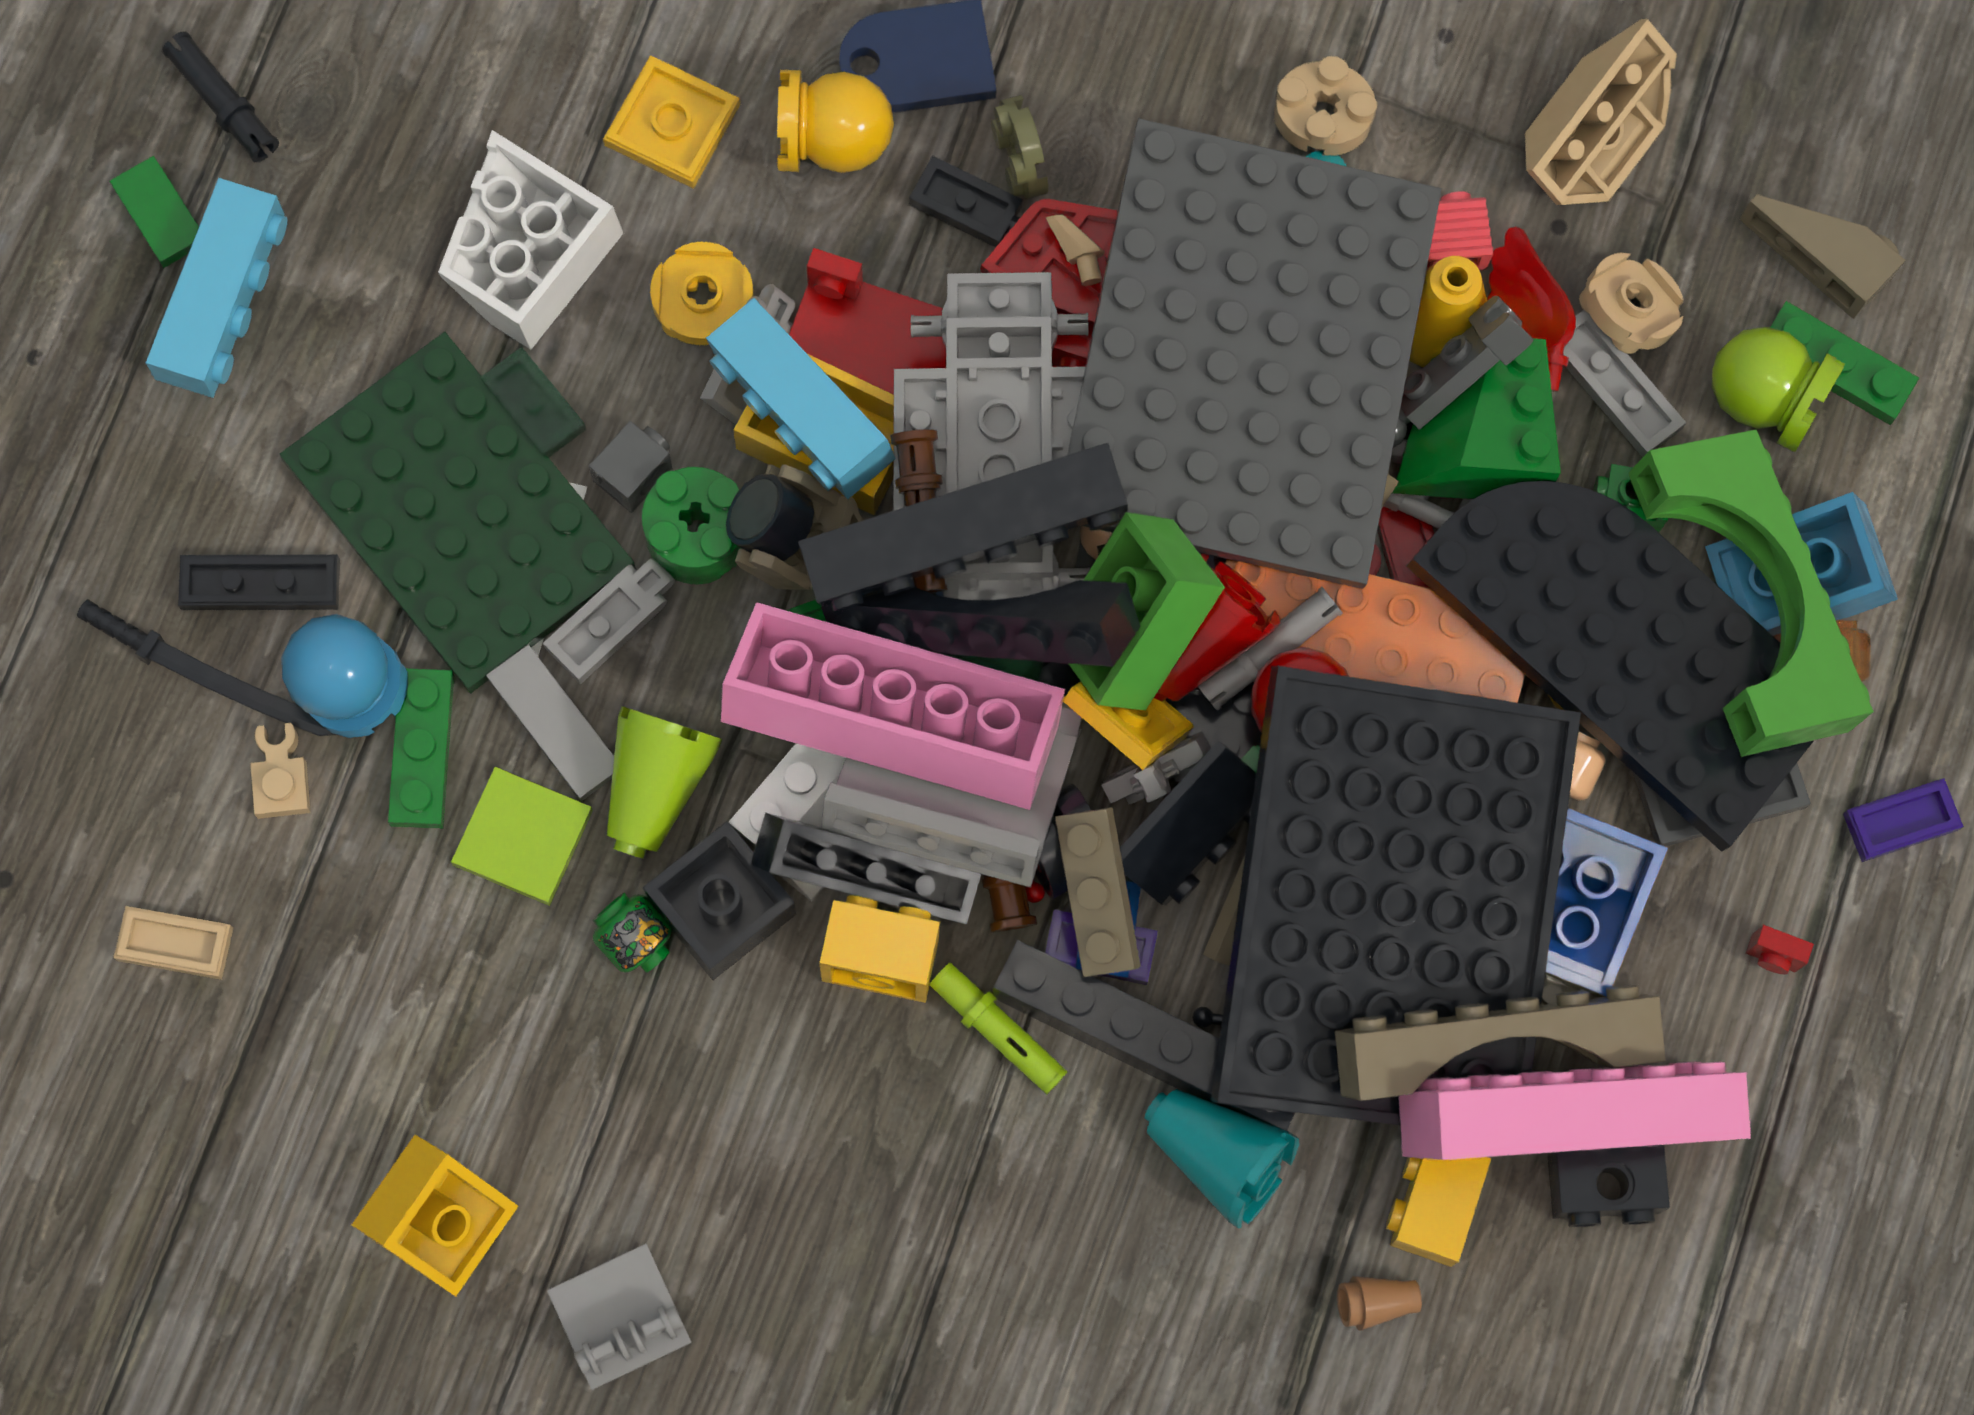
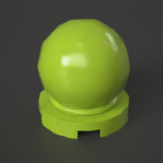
M1769 327L1741 331L1717 353L1712 370L1711 387L1720 408L1737 423L1756 429L1777 426V431L1782 432L1776 444L1795 453L1817 415L1808 409L1814 398L1824 403L1845 363L1827 353L1820 366V363L1817 361L1812 363L1805 345L1789 332Z

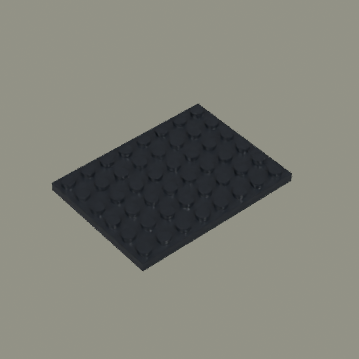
M1271 666L1211 1101L1401 1125L1399 1096L1362 1101L1341 1096L1336 1030L1354 1028L1353 1019L1362 1017L1385 1016L1386 1024L1405 1022L1404 1013L1419 1010H1437L1438 1018L1456 1016L1455 1007L1467 1004H1488L1489 1011L1505 1010L1506 1000L1537 997L1539 998V1005H1541L1581 712L1290 667ZM1537 1036L1509 1037L1480 1044L1453 1057L1434 1071L1428 1078L1454 1079L1468 1078V1076L1519 1075L1521 1072H1532Z

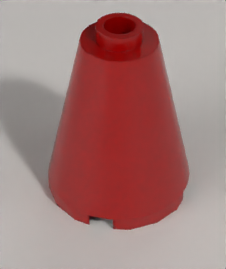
M1201 554L1203 559L1207 562L1209 555ZM1221 561L1215 566V570L1212 569V571L1225 588L1154 698L1163 702L1167 698L1179 701L1270 635L1280 624L1279 615L1275 610L1268 617L1260 607L1266 600L1262 593L1242 575Z

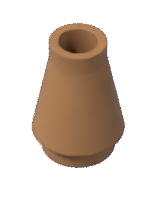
M1352 1276L1349 1282L1340 1283L1337 1290L1338 1311L1345 1327L1355 1326L1359 1331L1407 1314L1419 1313L1422 1307L1421 1291L1416 1280L1398 1281Z

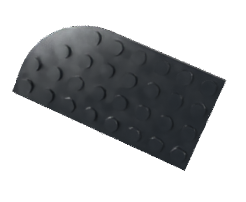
M1549 481L1521 482L1488 491L1457 510L1436 530L1406 565L1408 569L1564 710L1581 712L1580 724L1721 852L1732 846L1814 742L1813 740L1744 757L1741 756L1723 708L1745 688L1757 685L1768 679L1776 664L1781 643L1650 524L1632 510L1601 493L1581 486Z

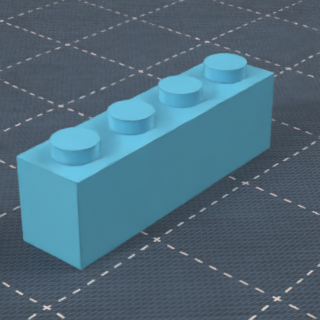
M218 178L146 360V365L155 380L212 398L219 383L225 384L233 367L234 357L231 351L236 338L244 337L250 325L252 315L251 308H249L255 290L260 292L268 278L270 266L269 262L266 261L273 245L278 246L282 242L286 232L287 217L284 216L285 214L276 195Z
M755 298L750 300L706 337L715 355L709 362L716 372L729 385L735 380L739 382L747 391L742 397L751 410L761 420L769 415L780 426L775 430L778 438L794 455L802 450L813 462L808 466L810 472L827 491L836 486L849 499L896 459L888 439Z

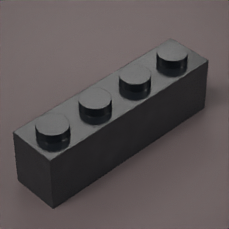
M766 812L751 861V865L769 873L898 907L906 906L930 912L932 916L963 924L968 923L981 877L980 873L881 847L823 830L822 827Z

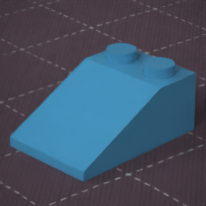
M1850 492L1792 514L1801 538L1810 550L1811 562L1820 584L1828 593L1830 608L1835 620L1848 618L1898 600L1867 505L1856 494ZM1729 539L1705 546L1718 587L1771 635L1781 634L1780 617L1775 598L1766 579L1754 562Z

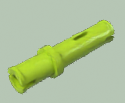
M951 962L930 982L929 985L963 1017L961 1023L967 1029L973 1026L1046 1095L1068 1073L1030 1034L1024 1031L994 1003L997 1000L994 994L990 991L986 994L982 992ZM1009 1037L1027 1052V1056L1009 1041Z

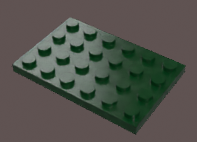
M445 331L279 454L283 462L470 694L488 681L486 677L488 673L528 644L530 647L534 646L571 618L626 566L632 565L636 568L631 557Z

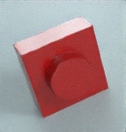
M1762 925L1752 934L1745 954L1758 958L1757 964L1760 967L1777 974L1787 975L1789 971L1797 972L1808 963L1814 944Z

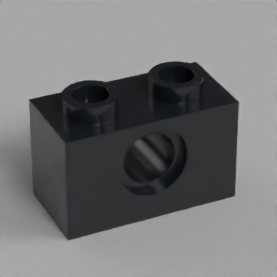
M1664 1145L1563 1151L1547 1154L1553 1219L1568 1218L1569 1227L1601 1225V1216H1622V1224L1624 1225L1649 1224L1655 1222L1654 1214H1660L1670 1208ZM1599 1173H1609L1617 1178L1621 1187L1617 1200L1606 1199L1599 1193L1596 1186Z

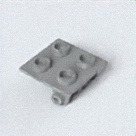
M647 1244L547 1290L575 1352L574 1355L582 1373L585 1374L591 1390L692 1343Z

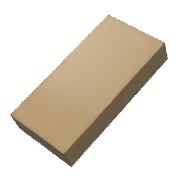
M125 906L114 959L119 962L222 980L233 927L230 924Z

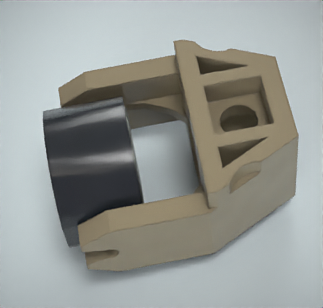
M768 465L765 474H759L749 480L735 495L728 510L726 529L731 541L743 548L739 549L735 562L741 569L776 589L813 590L798 541L865 519L860 516L854 498L850 497L847 499L833 489L827 491L817 479L799 469L788 465H782L781 469L774 465Z

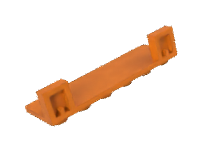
M1226 559L1225 564L1242 575L1266 598L1260 607L1268 617L1275 610L1281 620L1318 592L1319 588L1323 587L1343 614L1334 618L1297 648L1306 647L1328 653L1346 669L1349 677L1518 703L1525 674L1432 589L1369 574L1367 585L1361 589Z

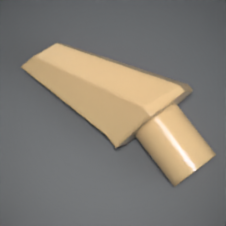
M1054 215L1046 217L1066 255L1067 261L1071 264H1077L1082 285H1093L1102 281L1097 258L1105 254L1104 250L1066 216Z

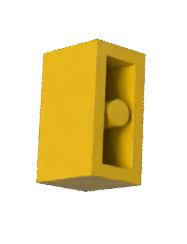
M1408 1157L1402 1178L1410 1180V1184L1404 1201L1395 1199L1386 1224V1229L1394 1232L1390 1246L1449 1267L1458 1263L1491 1158L1476 1157L1439 1160Z

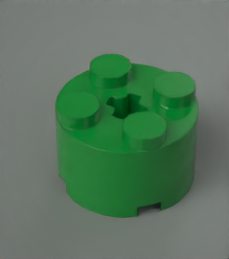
M686 467L675 471H667L657 479L643 505L642 526L647 548L652 558L675 580L682 583L698 585L720 579L723 574L737 566L735 562L739 549H743L731 541L726 529L728 510L739 488L732 479L715 470L704 467ZM693 520H702L704 522L699 525L698 532L688 531V525H692Z

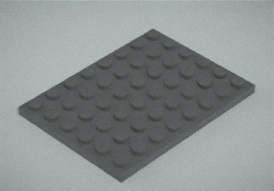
M1138 118L1133 134L1067 455L1104 443L1109 444L1128 503V511L1119 513L1120 519H1122L1126 512L1173 519L1200 553L1361 589L1367 585L1442 188ZM1087 523V524H1084V525H1081V526L1089 527L1088 523ZM1119 523L1099 530L1113 533Z

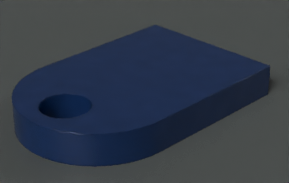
M964 0L875 13L853 25L842 41L839 53L840 72L857 74L850 66L856 58L860 56L874 58L879 64L878 69L873 74L864 77L881 88L891 104L892 113L996 99L997 89L981 0Z

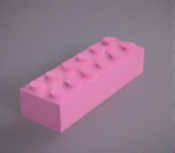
M756 602L723 682L721 722L1030 810L1059 727L1065 689Z
M1725 1062L1669 1063V1065H1632L1613 1069H1570L1569 1072L1537 1071L1521 1072L1519 1075L1491 1074L1454 1079L1427 1078L1413 1094L1399 1096L1403 1157L1447 1160L1751 1138L1746 1072H1726Z

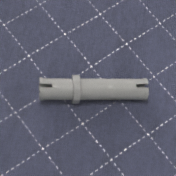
M1323 587L1319 588L1318 592L1282 618L1278 627L1270 635L1198 686L1199 689L1218 711L1222 708V705L1253 681L1255 682L1258 671L1272 657L1281 652L1296 649L1334 618L1342 615L1343 612Z

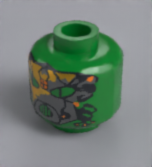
M624 892L593 919V922L597 925L593 934L594 943L621 972H631L640 966L648 973L670 953L664 944L670 938L672 928L644 895L638 894L629 898Z

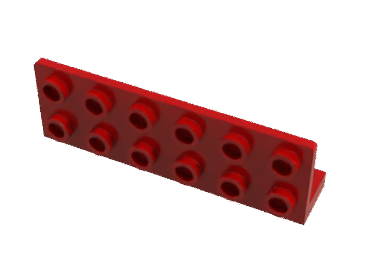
M813 248L807 263L808 285L789 333L793 340L807 354L893 395L894 369L946 368V347L942 336L911 338V315L942 316L943 308L863 282L862 263ZM1057 335V341L1052 351V367H1085L1091 339L1080 335Z

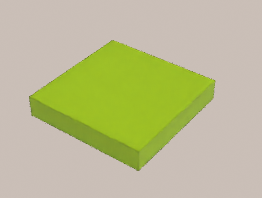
M494 767L451 863L457 868L550 906L593 809L582 802Z

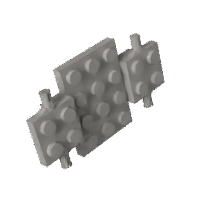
M1051 272L947 274V301L942 310V316L911 315V338L942 336L946 347V368L894 369V434L912 430H937L938 440L933 442L936 473L942 475L943 484L940 485L941 490L936 491V497L1067 456L1085 367H1052V351L1057 341V335L1088 336V313L1057 314V309L1052 300ZM895 445L893 511L906 507L905 495L899 494V489H896L895 480L900 477L897 446ZM1037 540L1016 546L1017 555L999 562L988 564L985 556L965 562L967 569L965 572L945 578L947 590L942 591L944 597L964 600H997L1021 597L1055 589L1078 580H1084L1090 567L1059 568L1053 553V544L1039 547Z

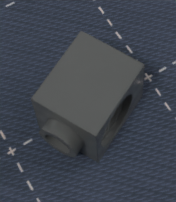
M629 421L589 465L592 481L632 513L647 497L651 488L656 484L657 479L663 473L672 469L670 454L667 451L670 446L651 427L647 426L642 431L633 422Z

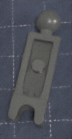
M1499 296L1490 298L1468 318L1472 325L1462 335L1450 339L1438 356L1423 369L1414 371L1406 378L1393 448L1401 444L1405 439L1408 423L1412 422L1420 430L1499 360L1507 366L1532 344L1533 338L1521 327L1522 320Z

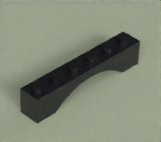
M1078 580L1035 594L997 600H964L943 597L921 590L916 586L902 593L884 596L883 589L862 595L864 600L862 605L845 611L833 612L831 605L822 608L828 623L939 654L1114 667L1140 628L1128 584L1119 582Z

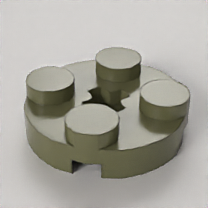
M1018 95L1000 100L999 106L994 107L995 119L991 120V129L998 150L1006 148L1010 167L1005 168V175L1011 194L1015 196L1023 195L1025 199H1031L1048 193V178L1046 176L1037 179L1035 165L1045 162L1031 112L1028 107L1021 109L1024 98Z

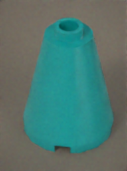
M1178 1089L1173 1090L1168 1095L1163 1092L1159 1093L1149 1105L1144 1119L1149 1122L1147 1134L1224 1218L1238 1229L1242 1227V1221L1249 1224L1266 1206L1283 1181L1278 1177L1281 1169L1280 1163L1283 1160L1292 1165L1299 1147V1138L1289 1131Z

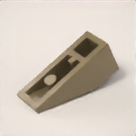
M1758 194L1750 201L1740 218V221L1853 319L1893 279L1906 261L1899 255L1897 247L1891 240L1883 235H1876L1866 226Z

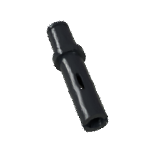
M183 31L174 35L173 39L182 50L176 49L168 40L162 48L165 57L170 59L216 114L218 125L225 132H231L249 154L253 162H261L269 156L259 144L266 145L273 153L278 148L279 141L254 114L255 107L245 97L238 95L192 40L188 32Z

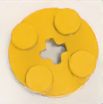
M693 242L676 249L674 255L669 257L664 264L661 262L655 269L650 287L653 311L661 323L664 332L670 337L692 345H709L706 337L739 311L750 298L754 297L752 278L746 266H743L740 260L733 256V252L726 247L711 242ZM698 283H707L709 291L717 293L714 299L708 300L707 304H697L695 299L688 298V292L697 291Z

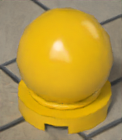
M780 70L781 86L778 88L777 138H781L780 154L788 155H778V171L799 172L800 159L805 160L807 157L822 169L840 173L862 170L879 159L890 143L894 127L891 104L879 86L864 76L848 72L823 75L808 86L806 82H802L801 70Z

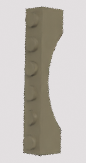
M1622 985L1606 988L1607 997L1589 999L1588 991L1556 994L1557 1003L1539 1005V998L1537 997L1506 1000V1009L1489 1011L1488 1004L1460 1005L1455 1007L1456 1016L1438 1018L1437 1010L1411 1011L1404 1013L1405 1022L1386 1024L1385 1016L1353 1019L1354 1028L1335 1031L1341 1096L1362 1101L1413 1094L1434 1071L1453 1057L1480 1044L1509 1037L1538 1036L1547 1038L1573 1049L1594 1064L1615 1068L1663 1062L1666 1060L1660 996L1639 994L1638 985Z

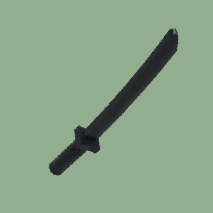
M88 599L83 602L78 610V618L89 622L90 625L99 630H103L105 634L112 638L115 637L117 641L124 645H129L131 649L136 651L135 654L139 660L147 665L154 661L209 690L284 723L291 722L294 727L314 735H337L330 733L297 704L256 688L164 643L161 635L152 629L149 634L139 631L137 627L130 623H125V620L116 615L113 616L111 612L102 607L100 608Z

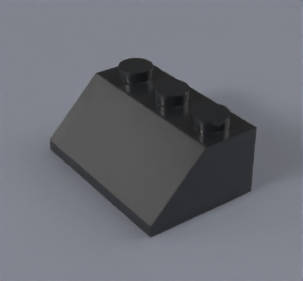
M1218 740L1121 845L1120 852L1124 874L1161 905H1167L1172 899L1178 904L1182 903L1200 883V880L1194 876L1208 860L1214 865L1219 863L1236 844V841L1231 837L1233 832L1244 821L1249 824L1256 772L1227 745Z

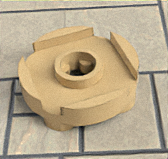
M1329 56L1323 58L1320 62H1310L1296 67L1280 81L1275 97L1274 120L1282 136L1296 148L1307 152L1309 146L1315 149H1324L1323 155H1341L1352 151L1365 141L1375 117L1377 101L1372 88L1359 73L1348 68L1347 63L1343 59ZM1318 102H1327L1334 106V114L1330 115L1326 110L1317 112L1314 108Z
M1616 253L1603 259L1589 275L1586 287L1579 297L1580 305L1590 314L1596 325L1612 339L1614 346L1618 350L1632 354L1637 352L1638 349L1649 350L1660 347L1671 338L1682 324L1684 315L1680 317L1679 306L1683 303L1682 293L1671 275L1657 263L1646 258L1640 264L1634 260H1627L1631 255L1629 253ZM1636 297L1641 305L1637 307L1629 299Z

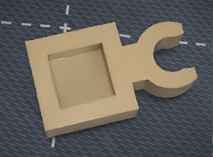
M291 722L285 723V739L277 745L268 743V733L264 725L257 726L256 744L266 757L264 762L250 763L254 815L257 819L311 813L307 762L304 757L291 758V754L298 745V734Z

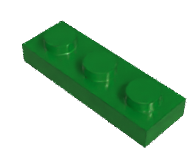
M1787 301L1770 326L1773 329L1789 332L1805 345L1812 363L1817 361L1821 366L1827 353L1845 363L1831 391L1889 425L1897 418L1919 380V377Z
M406 668L408 672L407 694L395 720L388 823L391 827L443 829L454 674L452 670Z

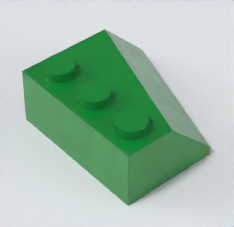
M1533 338L1532 344L1507 366L1499 360L1420 430L1414 424L1412 425L1402 454L1401 467L1396 477L1399 483L1392 492L1393 494L1475 499L1488 491L1506 485L1533 481L1556 482L1561 474L1546 339Z

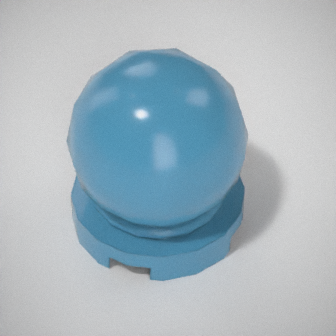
M333 614L312 618L291 635L281 656L282 679L292 700L333 734L347 738L371 735L374 733L372 728L383 723L391 713L394 716L398 714L407 694L408 672L400 662L396 651L363 622L345 616Z

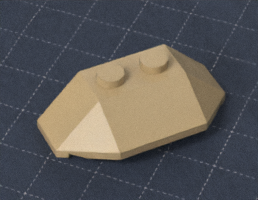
M1648 19L1639 20L1583 57L1525 132L1526 171L1556 205L1609 201L1665 127L1671 93V69L1675 68L1677 54Z

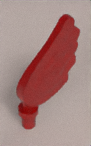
M1515 226L1509 228L1505 233L1504 246L1497 247L1493 251L1491 258L1493 270L1489 274V283L1492 291L1488 296V300L1493 296H1499L1522 320L1521 327L1532 338L1546 339L1551 391L1559 392L1562 369L1568 366L1569 357L1563 355L1564 347L1571 340L1576 329L1574 309L1566 293L1538 257L1526 232Z

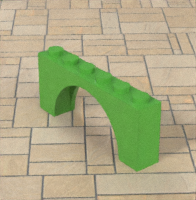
M1757 429L1649 450L1628 473L1646 520L1655 518L1681 519L1708 527L1723 535L1738 546L1758 567L1766 579L1778 607L1781 625V644L1776 664L1766 681L1745 688L1723 708L1741 756L1744 757L1850 732L1874 712L1870 704L1869 692L1859 678L1850 656L1848 641L1840 632L1830 608L1828 593L1820 584L1811 562L1810 550L1801 538L1791 514L1790 502L1781 490L1772 468L1771 456L1767 449L1764 448Z

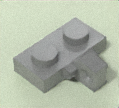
M1203 731L1184 739L1144 770L1133 763L1110 774L1102 783V787L1110 803L1124 797L1128 804L1135 803L1144 798L1148 803L1153 802L1171 792L1168 780L1174 778L1175 782L1181 781L1211 747Z

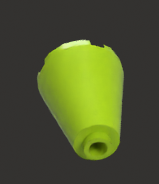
M621 706L617 722L607 836L616 839L613 849L644 859L647 849L655 852L659 850L719 751L722 739Z

